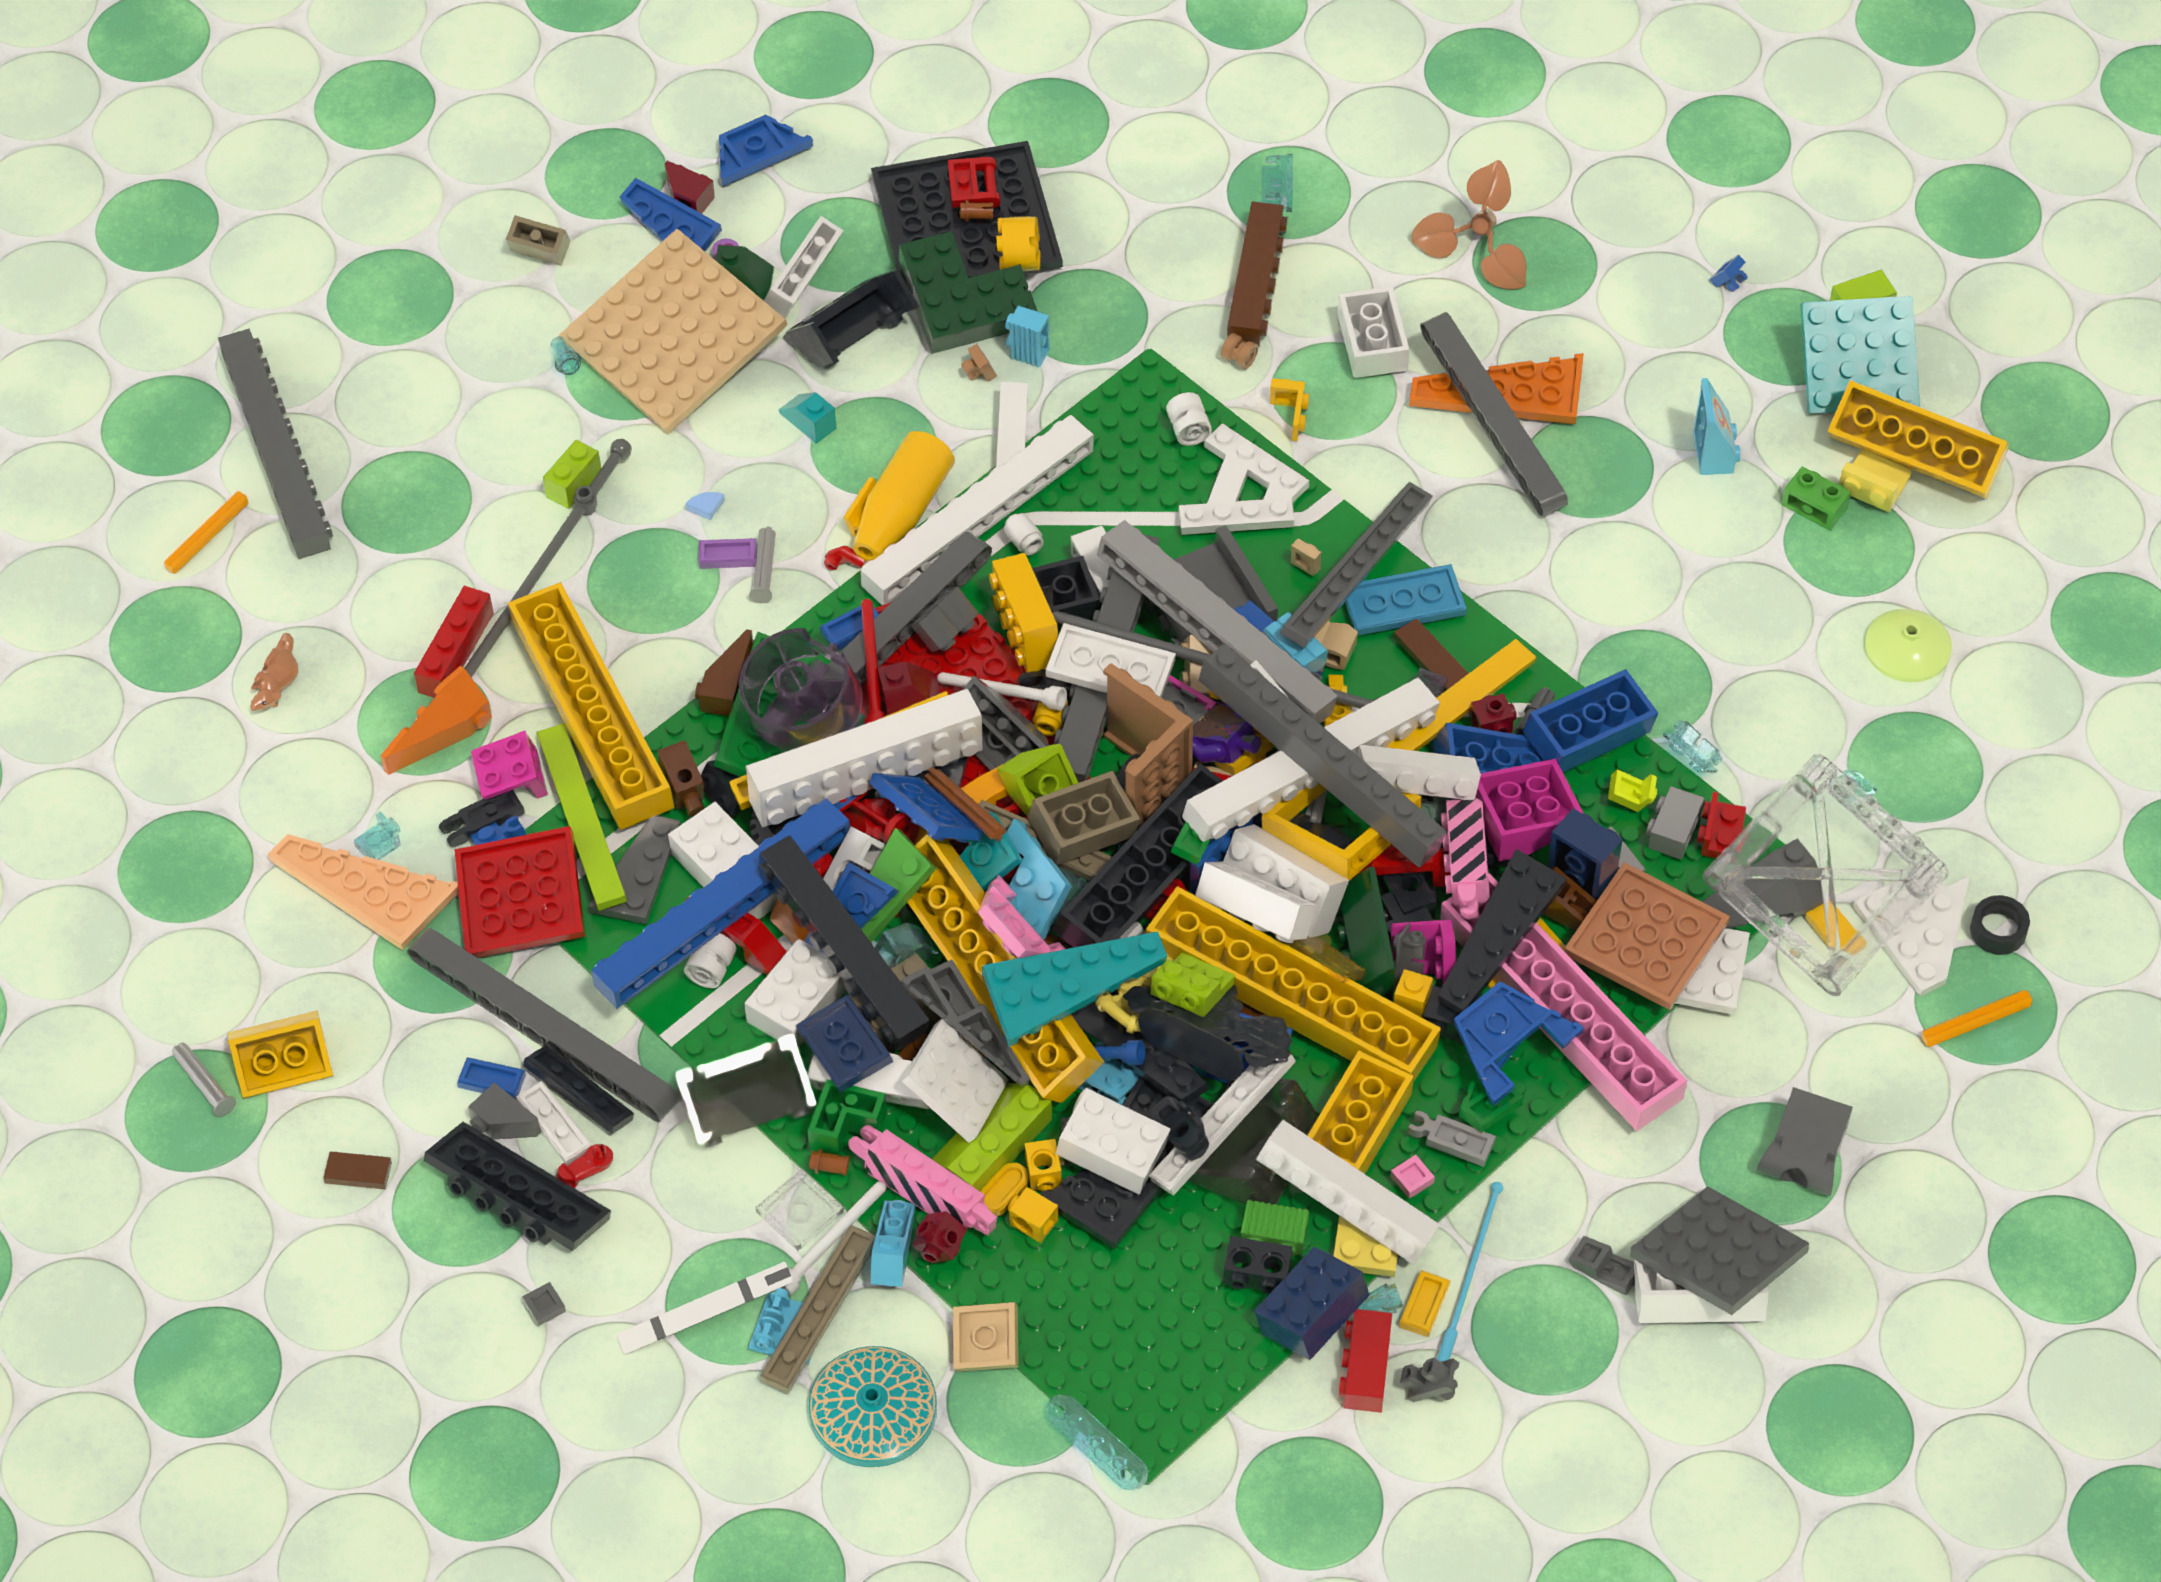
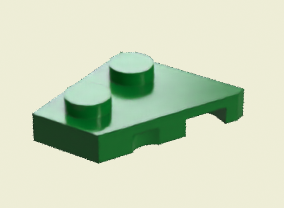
M1475 1071L1466 1097H1464L1461 1104L1459 1116L1482 1133L1523 1104L1524 1096L1514 1089L1493 1106Z

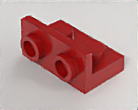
M1713 792L1711 802L1705 801L1702 818L1708 819L1707 826L1700 825L1697 843L1703 844L1701 852L1703 856L1736 862L1746 807L1718 802L1719 793Z

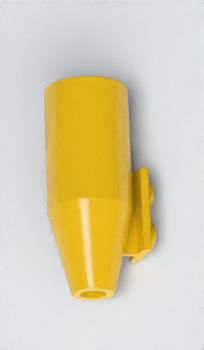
M922 431L908 433L878 481L876 482L873 477H869L843 518L852 536L856 537L853 550L863 560L867 562L875 560L884 553L888 546L898 543L910 530L914 529L955 464L952 451L939 438Z

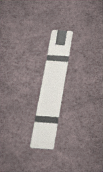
M786 1262L777 1264L617 1333L623 1354H628L792 1283L793 1279Z

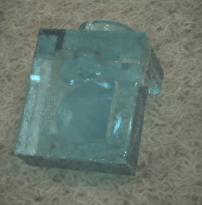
M380 811L375 815L377 824L354 839L355 847L364 856L381 860L401 846L398 834L401 832L399 825L392 817L387 819Z

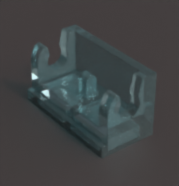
M1293 154L1266 157V163H1277L1278 165L1263 166L1262 203L1284 205V212H1292Z

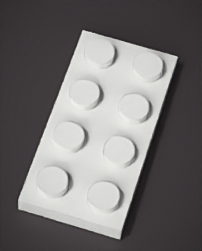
M1063 623L1046 668V677L1107 693V676L1103 674V670L1112 663L1119 669L1126 670L1133 679L1142 685H1148L1156 695L1162 698L1175 662L1176 653Z

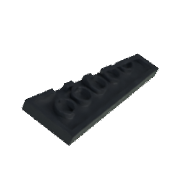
M1516 849L1438 994V1001L1459 1014L1474 1003L1565 887L1567 878Z
M1115 990L1111 993L1109 992L1111 996L1118 995ZM1096 1001L1071 1014L1082 1031L1097 1046H1121L1123 1043H1127L1128 1040H1142L1145 1045L1144 1063L1142 1065L1130 1066L1133 1067L1135 1073L1145 1080H1149L1152 1085L1166 1095L1176 1098L1179 1102L1183 1100L1185 1104H1188L1208 1090L1207 1083L1187 1062L1156 1048L1146 1040L1141 1032L1134 1031L1133 1034L1126 1032L1127 1028L1105 1011L1098 1010Z

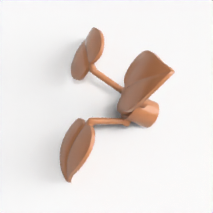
M1496 160L1475 171L1468 179L1467 193L1470 200L1475 204L1482 205V210L1472 218L1471 222L1454 229V219L1451 215L1442 212L1433 213L1426 216L1416 225L1411 239L1427 255L1443 258L1451 255L1456 249L1458 239L1455 234L1470 228L1476 234H1487L1488 251L1491 255L1486 256L1481 261L1483 276L1487 281L1499 288L1520 289L1526 286L1527 264L1523 252L1512 244H1501L1495 251L1493 249L1494 232L1492 229L1495 227L1497 219L1491 210H1502L1508 204L1511 197V182L1507 169L1501 160Z

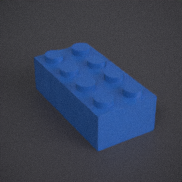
M1624 669L1530 712L1523 732L1544 761L1556 759L1562 772H1565L1650 733L1658 712L1627 669Z

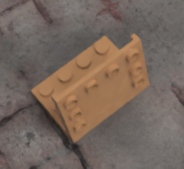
M1110 663L1103 670V674L1107 676V732L1104 734V738L1130 757L1136 753L1141 755L1138 759L1131 760L1125 769V790L1127 797L1140 818L1138 825L1142 826L1192 772L1193 719L1178 710L1171 701H1165L1156 695L1148 685H1142L1133 679L1126 670L1119 669Z

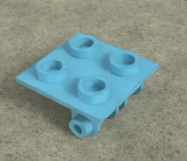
M1103 1059L1104 1063L1078 1088L1082 1091L1085 1088L1095 1092L1097 1090L1098 1094L1123 1105L1127 1099L1125 1095L1135 1086L1140 1075L1135 1073L1133 1067L1126 1062H1120L1117 1059Z
M777 1288L776 1292H772V1294L768 1293L748 1349L773 1355L802 1307L803 1302L789 1299L788 1291L782 1288Z

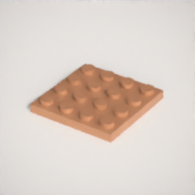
M1624 862L1565 946L1564 952L1574 961L1671 1010L1728 925L1730 916Z

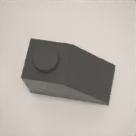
M495 1083L468 1106L471 1126L482 1133H486L493 1140L537 1137L541 1133L538 1117Z

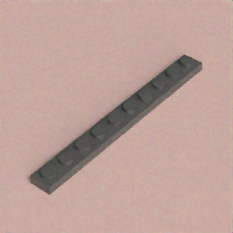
M1409 481L1283 625L1280 634L1306 648L1429 505L1433 495Z

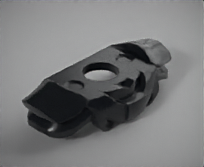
M1172 1096L1162 1098L1151 1107L1150 1115L1152 1119L1170 1128L1168 1139L1185 1158L1196 1160L1206 1153L1209 1141L1201 1119L1202 1114L1194 1105L1185 1104L1183 1100L1179 1102ZM1184 1125L1189 1126V1130L1184 1136L1175 1137V1132L1178 1128Z

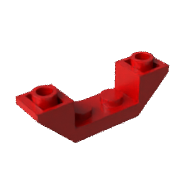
M1391 844L1359 873L1368 867H1375L1376 875L1431 871L1433 887H1445V875H1451V872L1445 873L1444 854H1449V852H1444V849L1440 847L1439 851L1419 868Z
M749 913L742 916L720 933L744 949L745 961L767 975L787 953L764 923Z

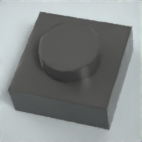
M550 1282L522 1296L523 1303L538 1326L566 1312L564 1303Z

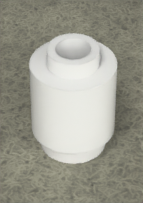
M1014 514L1006 520L1004 533L1020 552L1032 555L1041 549L1044 543L1042 533L1026 514Z

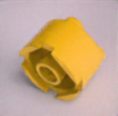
M1037 217L998 218V232L1002 235L997 236V251L1003 255L1000 257V270L1020 264L1023 272L1040 270V234Z

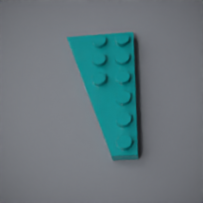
M1157 931L986 964L982 967V975L1006 1041L1010 1047L1018 1043L1019 1038L1029 1033L1033 1035L1040 1031L1042 1026L1053 1020L1059 1021L1096 1001L1099 995L1107 991L1111 993L1120 988V984L1131 978L1137 979L1161 966L1166 961L1167 954Z

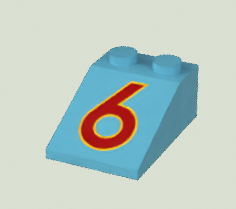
M1702 378L1693 429L1700 475L1733 474L1736 462H1740V446L1735 445L1734 442L1737 437L1736 424L1731 423L1728 409L1708 378Z

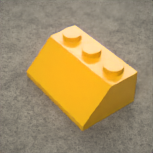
M318 1010L228 1032V1042L243 1098L333 1076Z

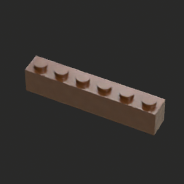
M1251 202L1227 325V338L1230 334L1235 333L1241 336L1243 341L1254 342L1260 347L1261 337L1267 336L1268 320H1265V316H1270L1272 310V299H1269V294H1275L1276 278H1273V273H1279L1280 258L1277 257V253H1282L1284 246V237L1280 236L1281 232L1286 233L1288 217L1283 216L1284 205Z

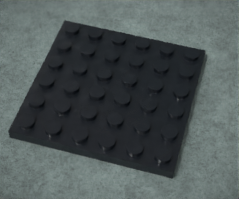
M1028 141L871 168V175L895 267L905 283L906 280L899 263V245L950 231L953 233L968 278L1000 270V257L1003 255L997 251V236L1002 235L998 232V218L1031 216L1038 219L1040 234L1039 250L1041 255L1040 270L1026 271L1024 274L1063 267V259ZM992 157L996 160L997 165L995 180L1001 203L998 207L992 208L993 220L969 219L968 222H965V219H960V207L952 208L948 160ZM976 171L978 192H986L984 173Z

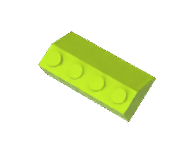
M1007 1083L977 1137L968 1143L957 1132L932 1160L980 1191L1003 1165L1011 1163L1025 1149V1143H1030L1052 1120V1101L1043 1098L1030 1085L1020 1086L1018 1083Z

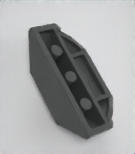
M973 676L962 689L969 690L982 715L983 750L975 753V755L990 770L1005 764L1020 753L1050 746L1047 738L1015 706L976 676Z

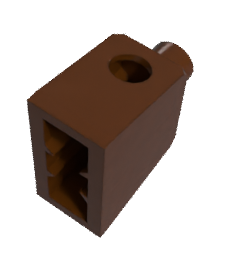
M686 740L658 750V765L671 788L675 808L682 809L686 807L689 816H695L705 809L702 802L704 799V783Z

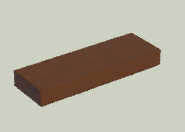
M1417 618L1394 632L1393 638L1444 692L1469 674Z

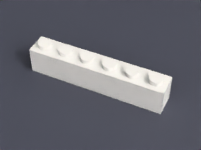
M1284 1120L1281 1121L1256 1158L1257 1161L1413 1265L1440 1226L1439 1223Z

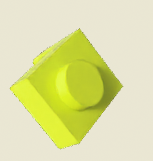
M1617 769L1611 774L1608 799L1639 812L1655 800L1657 795V788H1655L1657 776L1650 774L1642 781Z

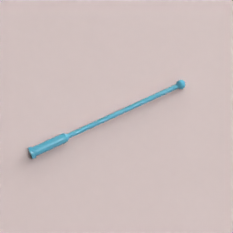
M1494 1182L1491 1185V1199L1450 1328L1445 1330L1437 1359L1441 1362L1449 1360L1458 1335L1456 1327L1498 1194L1503 1191V1185L1500 1182Z

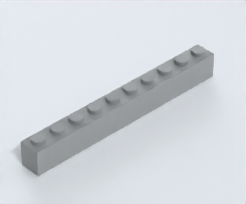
M1124 520L1101 536L1097 556L1211 651L1214 652L1225 644L1249 665L1257 660L1289 699L1319 724L1333 713L1338 695L1330 687L1319 681L1307 668L1302 667L1285 650H1282L1273 643L1266 634L1260 632L1244 616L1238 614L1222 598L1209 590L1203 582L1186 571L1180 563L1175 562L1158 545L1152 543L1139 529Z

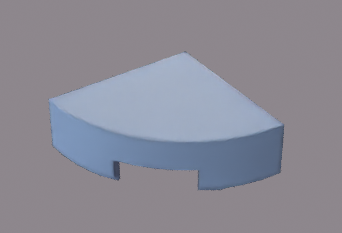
M704 492L695 495L686 502V510L711 520L725 501L724 494Z

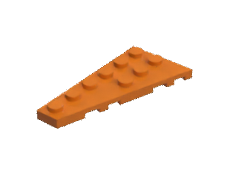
M1584 353L1574 354V358L1560 360V357L1549 358L1548 362L1534 363L1532 361L1490 366L1486 370L1517 418L1576 424ZM1441 373L1413 377L1409 406L1472 413L1448 374Z

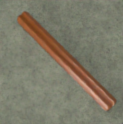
M934 767L928 769L925 780L990 839L1002 840V835L1006 833L1004 826L941 770H936Z

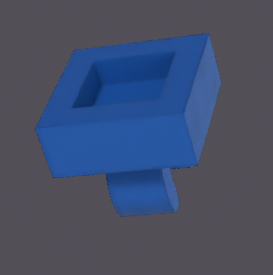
M1738 254L1725 262L1709 280L1716 287L1725 283L1728 290L1733 292L1740 287L1736 283L1735 278L1740 283L1748 278L1744 271L1739 270L1746 262Z

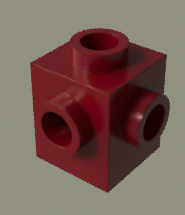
M1504 693L1496 696L1489 695L1481 700L1471 702L1469 720L1472 727L1512 733L1513 723L1517 719L1514 705L1508 703Z
M947 1211L926 1214L924 1221L917 1228V1235L912 1246L928 1262L950 1261L959 1253L960 1244L967 1228Z

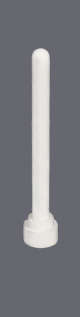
M944 672L937 676L940 684L962 688L972 678ZM980 679L999 694L1042 701L1043 705H1046L1048 709L1061 711L1067 701V691L1064 687L1051 686L1041 690Z
M880 1181L875 1183L792 1269L788 1268L793 1282L781 1288L788 1291L789 1297L800 1288L801 1277L885 1192V1183Z

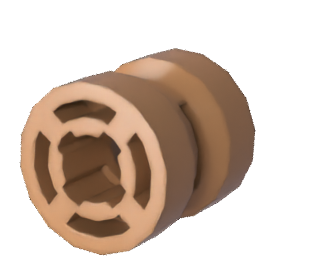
M1232 333L1224 342L1221 357L1227 361L1234 360L1239 367L1248 369L1257 356L1259 346L1251 341L1245 342L1241 336Z

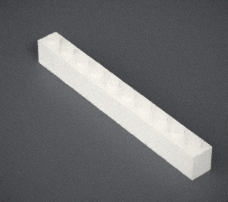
M1069 415L1063 421L1056 422L1044 435L1036 437L1025 449L1014 453L1009 461L1000 467H995L986 478L972 484L968 491L960 497L953 498L944 509L930 515L925 523L916 529L910 530L898 543L888 546L884 553L875 560L868 561L861 569V586L881 605L892 602L963 533L970 532L974 536L979 537L1092 453L1094 434L1072 415Z
M1416 678L1324 728L1357 755L1359 744L1386 748L1390 742L1398 738L1401 740L1406 738L1416 728L1420 726L1427 727L1435 720V714L1440 702L1419 678ZM1279 751L1187 800L1182 818L1189 823L1191 829H1194L1202 842L1212 838L1218 839L1225 835L1232 827L1245 825L1258 813L1265 814L1269 812L1275 804L1283 800L1289 801L1299 791L1307 787L1311 789L1318 785L1319 782L1284 752Z

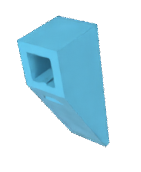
M902 1200L884 1201L872 1249L871 1284L902 1287L907 1268L916 1207L913 1203H907Z

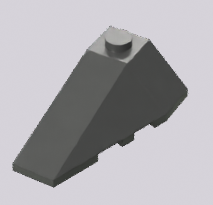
M1797 838L1768 854L1704 900L1703 903L1730 916L1729 923L1726 926L1728 929L1744 926L1749 921L1764 918L1770 921L1777 919V916L1793 913L1796 916L1805 914L1827 902L1829 896L1815 859Z

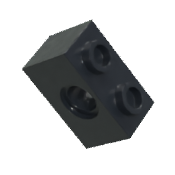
M1424 872L1377 875L1378 886L1383 895L1391 892L1404 915L1426 907L1431 917H1435L1438 896L1433 887L1429 888Z

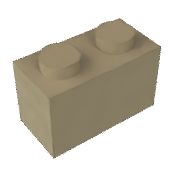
M514 215L506 242L513 252L562 266L570 239L564 229Z

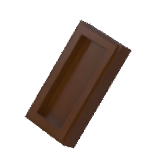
M330 1151L323 1178L325 1184L386 1189L392 1164L391 1157Z

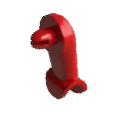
M604 1144L592 1145L583 1155L570 1164L562 1163L558 1167L556 1177L576 1188L579 1181L609 1168L613 1162V1152Z

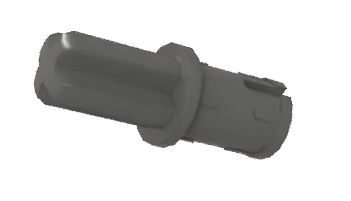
M1547 687L1538 691L1531 705L1525 707V715L1515 729L1517 735L1526 736L1523 730L1529 713L1552 703L1555 698L1554 692L1550 691Z

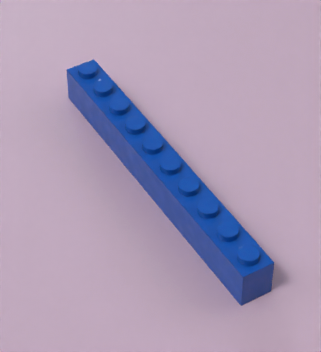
M827 798L818 804L811 805L802 816L795 821L788 822L779 833L772 838L765 839L749 855L746 854L740 857L734 866L725 872L717 874L713 881L704 888L695 890L689 899L679 906L672 907L656 923L646 926L642 933L633 940L624 942L614 954L608 958L601 959L591 970L594 986L618 1009L775 893L776 888L770 880L766 882L758 871L760 852L790 835L813 865L843 842L850 829L849 819Z

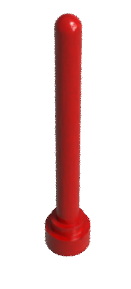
M868 598L861 602L869 713H867V718L864 719V725L885 717L884 712H881L873 602Z

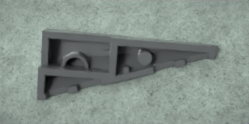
M952 959L930 970L925 967L901 979V983L1015 1082L1020 1086L1029 1085L1030 1078L1012 1048L1008 1046L1004 1035L984 1004H979Z

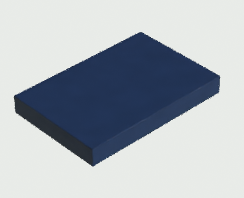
M848 994L796 1024L798 1032L840 1093L893 1062L890 1053Z

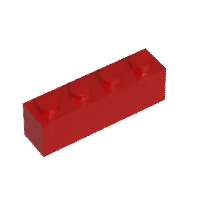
M463 586L414 672L418 693L435 698L437 694L433 691L459 666H465L494 614L490 593Z

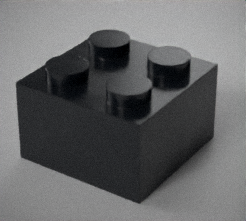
M1083 555L1032 568L1052 613L1060 611L1093 621L1095 610H1100V598ZM1057 623L1058 630H1061L1063 624Z

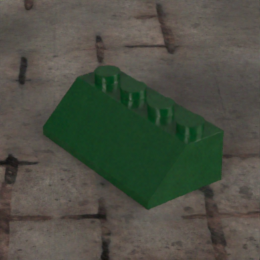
M1368 867L1348 882L1335 916L1340 918V925H1337L1339 943L1344 942L1346 950H1342V960L1344 968H1349L1350 976H1347V978L1392 1001L1395 966L1375 867Z

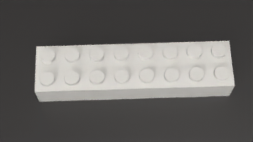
M965 689L747 765L749 801L763 828L772 824H779L797 815H803L811 805L818 804L825 798L832 804H835L842 799L864 794L868 790L874 789L869 784L873 773L915 776L931 767L944 766L958 758L972 756L983 750L982 715L969 690Z

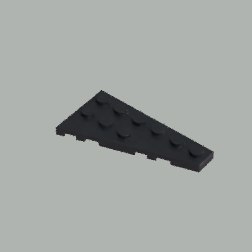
M1201 1096L1188 1103L1198 1108L1202 1117L1214 1105ZM1184 1125L1178 1128L1175 1132V1137L1184 1136L1188 1132L1189 1126ZM1167 1139L1166 1145L1153 1170L1175 1147L1169 1139ZM1084 1169L1074 1176L1066 1177L1062 1180V1184L1051 1191L1047 1189L1040 1195L1058 1205V1214L1115 1250L1164 1189L1152 1182L1149 1177L1139 1195L1088 1169Z

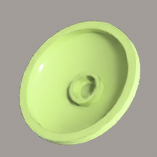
M1895 609L1881 614L1870 624L1865 636V651L1872 665L1882 674L1903 682H1920L1935 677L1945 669L1952 653L1951 637L1943 624L1933 616L1914 609Z

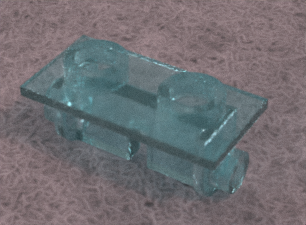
M1677 721L1673 727L1676 730L1674 733L1663 734L1670 742L1669 747L1676 753L1685 755L1690 760L1689 765L1694 770L1702 774L1717 773L1718 770L1712 765L1716 766L1722 761L1723 757L1720 755V750L1706 738H1703L1699 745H1697L1696 742L1702 734L1688 721Z

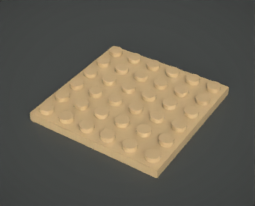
M676 229L561 332L558 337L567 348L663 431L669 434L788 324L784 317L680 230Z

